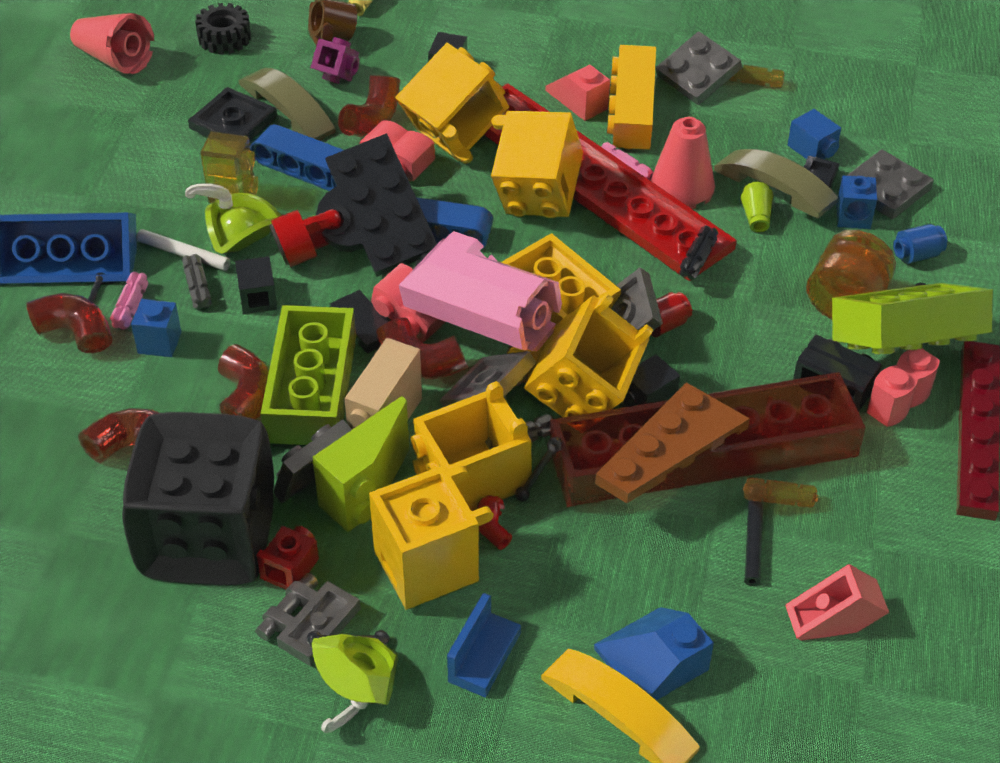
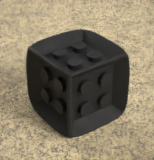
M165 412L150 415L145 419L139 430L124 483L122 511L123 527L129 551L136 569L142 575L166 582L204 585H241L256 580L259 574L256 555L260 550L264 551L267 547L273 514L274 467L269 437L266 428L260 421L238 415L197 412Z

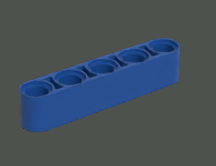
M275 124L270 125L250 145L251 155L263 166L328 191L336 187L325 158L341 152L343 149Z
M417 198L437 244L455 231L478 239L484 247L486 246L494 220L489 210L480 206Z

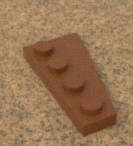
M686 382L596 473L595 484L625 503H629L666 480V475L676 468L684 469L694 462L697 455L707 449L713 451L724 444L726 437L734 432L740 434L748 429L750 418Z

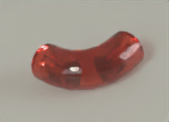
M370 76L366 102L363 105L347 104L341 109L338 117L340 131L348 136L364 137L381 121H391L397 109L398 101L395 97L400 92L401 79L389 76Z
M60 293L27 302L26 306L30 320L39 335L60 328L71 329L74 333L78 350L84 353L101 352L112 344L113 340L109 324L101 309L83 296Z
M408 318L394 319L376 330L381 345L386 338H390L420 349L421 378L439 379L452 376L469 368L455 336H451L438 343L425 344L415 335Z
M232 344L220 357L218 372L236 384L237 387L219 404L221 414L238 415L257 420L261 416L269 368L255 353L239 344Z
M128 408L111 412L82 430L78 434V440L89 457L98 463H103L124 447L135 445L139 430L145 419L159 412L144 408Z

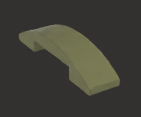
M263 68L239 80V85L255 99L266 98L291 120L293 131L319 141L336 133L333 123L320 105L301 85L285 73L273 68Z
M741 149L733 151L714 165L715 172L737 182H741L749 176L791 195L792 207L816 218L821 217L838 203V196L816 175L796 162L775 153L758 149Z

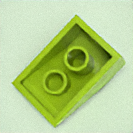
M403 396L312 457L318 506L347 532L371 519L369 492L392 484L409 451L407 400Z

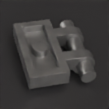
M306 573L300 581H294L286 589V596L276 607L271 606L263 614V622L255 629V632L265 641L275 632H281L277 637L278 647L307 665L312 666L315 661L312 647L306 641L307 635L312 631H318L322 635H338L361 608L360 599L328 581L316 592L313 589L318 585L317 578L310 573ZM298 606L303 607L295 617L291 616Z

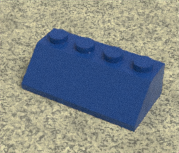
M125 212L0 215V284L96 282V276L98 275L95 274L99 272L105 274L100 275L103 277L102 282L127 281L129 275L133 272L137 250L136 214Z

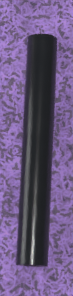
M757 483L749 486L744 582L749 586H757L761 580L764 487Z

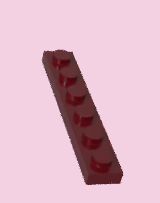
M964 341L961 349L956 515L996 521L999 512L1000 345Z

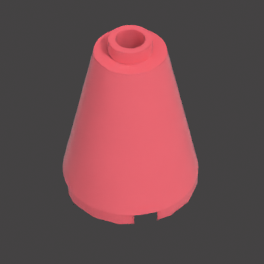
M122 13L80 18L74 22L71 28L70 37L74 46L120 73H139L147 66L152 57L153 51L149 49L150 41H154V33L151 24L141 15Z
M684 117L674 122L652 174L651 181L691 209H696L698 203L705 201L706 204L711 200L714 195L715 181L705 125L694 117Z

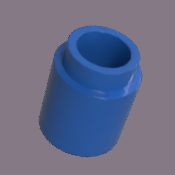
M932 224L902 230L897 233L894 240V252L906 264L937 257L947 248V236L941 226H934Z

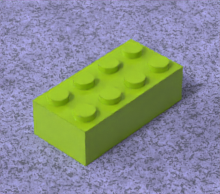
M936 283L833 297L832 339L833 341L847 343L848 349L861 350L872 348V353L892 354L895 352V347L905 350L922 349L923 343L927 342L929 345H948L952 338L958 341L977 340V334L992 332L993 289Z
M282 305L261 409L262 424L266 428L270 443L308 445L312 442V436L320 428L327 424L333 427L344 419V398L348 393L356 342L354 308Z

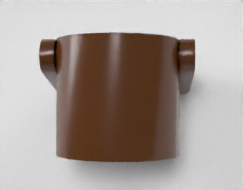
M314 0L310 3L308 32L316 46L319 38L331 42L334 37L350 41L357 26V9L353 3L339 0Z

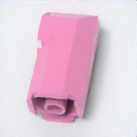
M455 231L445 239H442L399 284L405 307L521 350L538 351L553 334L556 323L550 321L553 311L559 313L562 305L559 282L498 262L492 254L486 258L480 251L484 246L478 239Z

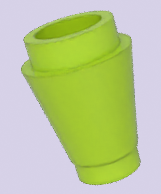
M764 182L749 183L744 187L741 194V201L750 229L753 232H764L770 227L774 194Z

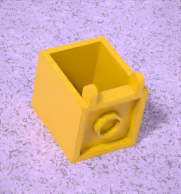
M446 43L395 97L418 132L430 138L434 144L464 164H468L473 160V155L469 150L492 126V118L495 115H502L510 107L503 96L505 90L494 80L495 72L484 62L476 63L471 54L464 48L456 49L449 43Z
M507 111L506 115H495L491 120L492 125L495 129H502L491 178L505 213L517 217L525 215L544 216L547 218L569 217L583 156L582 146L572 114L569 112Z
M608 293L600 299L592 295L555 325L553 334L545 342L536 361L537 363L534 365L524 386V389L534 395L540 402L546 404L580 431L624 401L648 344L649 336L653 332V328L648 324L639 330L609 308L613 297Z
M497 381L490 383L485 392L413 419L415 435L411 436L410 440L417 459L413 460L416 475L442 465L447 470L464 466L469 473V477L464 482L456 484L471 511L476 510L477 504L487 495L498 496L502 500L515 495L516 490L519 487H523L532 474L531 439L528 435V426L523 419H517L504 398L503 387ZM488 437L492 441V449H489L485 443Z
M442 465L369 492L374 552L405 610L479 581V526L491 521L494 514L487 506L474 511L470 510L456 484L464 482L469 477V473L464 466L447 470Z

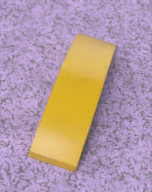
M567 649L541 675V680L570 702L574 703L579 698L640 745L639 754L650 763H688L700 749V746L688 731L652 696L615 669L589 655Z

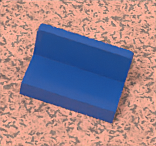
M482 594L447 655L448 682L485 698L521 634L520 624L491 613V596L488 594Z

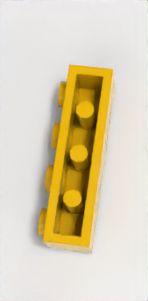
M620 45L619 57H613L611 75L617 76H611L610 94L613 95H610L609 114L615 115H608L607 134H613V145L616 148L647 150L651 148L656 47Z

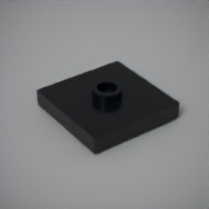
M227 87L188 120L189 129L239 151L278 116L277 108Z

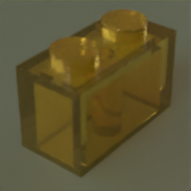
M210 132L200 152L205 184L223 186L231 194L249 193L256 195L258 177L254 176L253 172L255 153L250 150L249 137ZM208 197L209 203H213L214 201L219 200L216 198Z

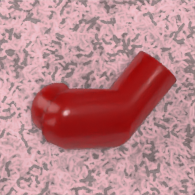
M487 495L477 504V509L487 506L491 509L494 516L491 521L479 526V532L496 548L502 550L512 540V535L498 523L499 516L502 515L500 509H505V504L500 497Z

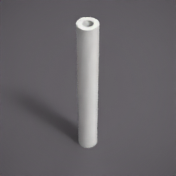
M140 229L137 234L138 242L182 257L197 254L200 256L203 264L223 271H227L230 266V258L144 229Z

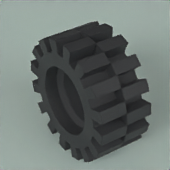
M218 3V7H214L212 4L208 6L209 10L203 8L200 11L201 14L196 15L195 24L198 42L204 50L209 48V52L213 54L216 50H218V54H224V51L228 50L229 54L234 53L235 48L240 51L243 49V45L247 46L249 44V40H251L249 15L245 9L242 10L241 6L237 5L234 8L232 3H228L227 6H223V3Z

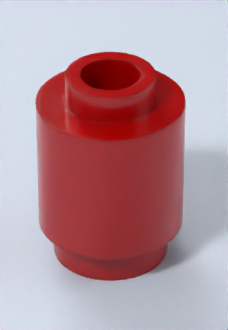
M669 292L656 299L663 324L655 329L651 336L659 337L685 324L687 319L692 316V306L683 293Z

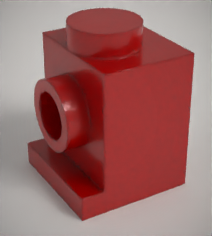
M282 526L264 551L260 550L256 555L260 579L285 590L294 581H300L319 560L317 540H315L314 535L308 529L302 526H296L293 530Z

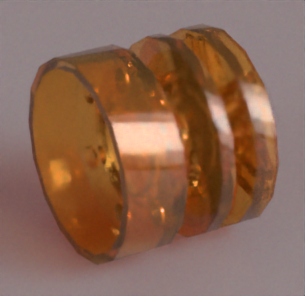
M845 230L834 235L807 280L806 292L810 302L820 313L832 320L833 297L886 290L896 269V260L893 252L883 240L868 232Z

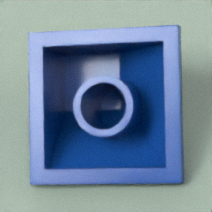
M660 607L595 643L594 650L606 665L630 679L657 701L709 670L714 642L689 613Z

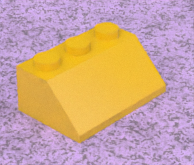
M552 233L501 262L559 282L562 305L560 312L556 313L553 311L550 319L551 322L556 324L592 295L600 299L608 293L613 297L609 308L613 307L621 295L620 288Z

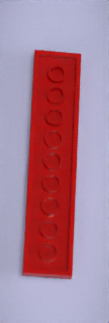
M509 83L502 86L505 90L503 96L510 106L502 115H506L507 111L549 112ZM492 125L484 135L499 145L502 129H495ZM577 131L583 150L573 199L678 274H680V265L683 259L687 257L686 254L703 226L707 225L710 228H716L718 235L717 241L711 248L712 250L703 267L700 268L699 274L736 249L737 240Z

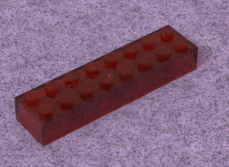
M840 372L710 393L708 395L750 418L748 429L740 434L734 432L726 437L724 444L713 451L710 449L705 450L697 455L694 462L684 469L676 468L666 475V480L645 493L858 457L866 427ZM667 401L550 420V439L559 437L564 442L563 449L558 453H554L552 459L567 507L617 498L595 484L596 473Z

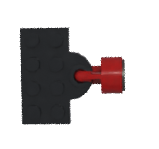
M387 133L325 158L336 187L327 192L321 199L316 216L302 220L297 209L271 220L272 224H269L286 266L290 265V267L317 257L315 250L330 244L337 248L339 252H354L364 248L376 277L394 270L401 263L407 265L420 260L424 253L428 254L437 245Z

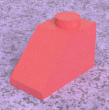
M587 65L546 85L545 91L584 121L608 109L610 79L591 65Z
M850 564L785 605L796 638L801 641L857 633L889 613L877 579Z

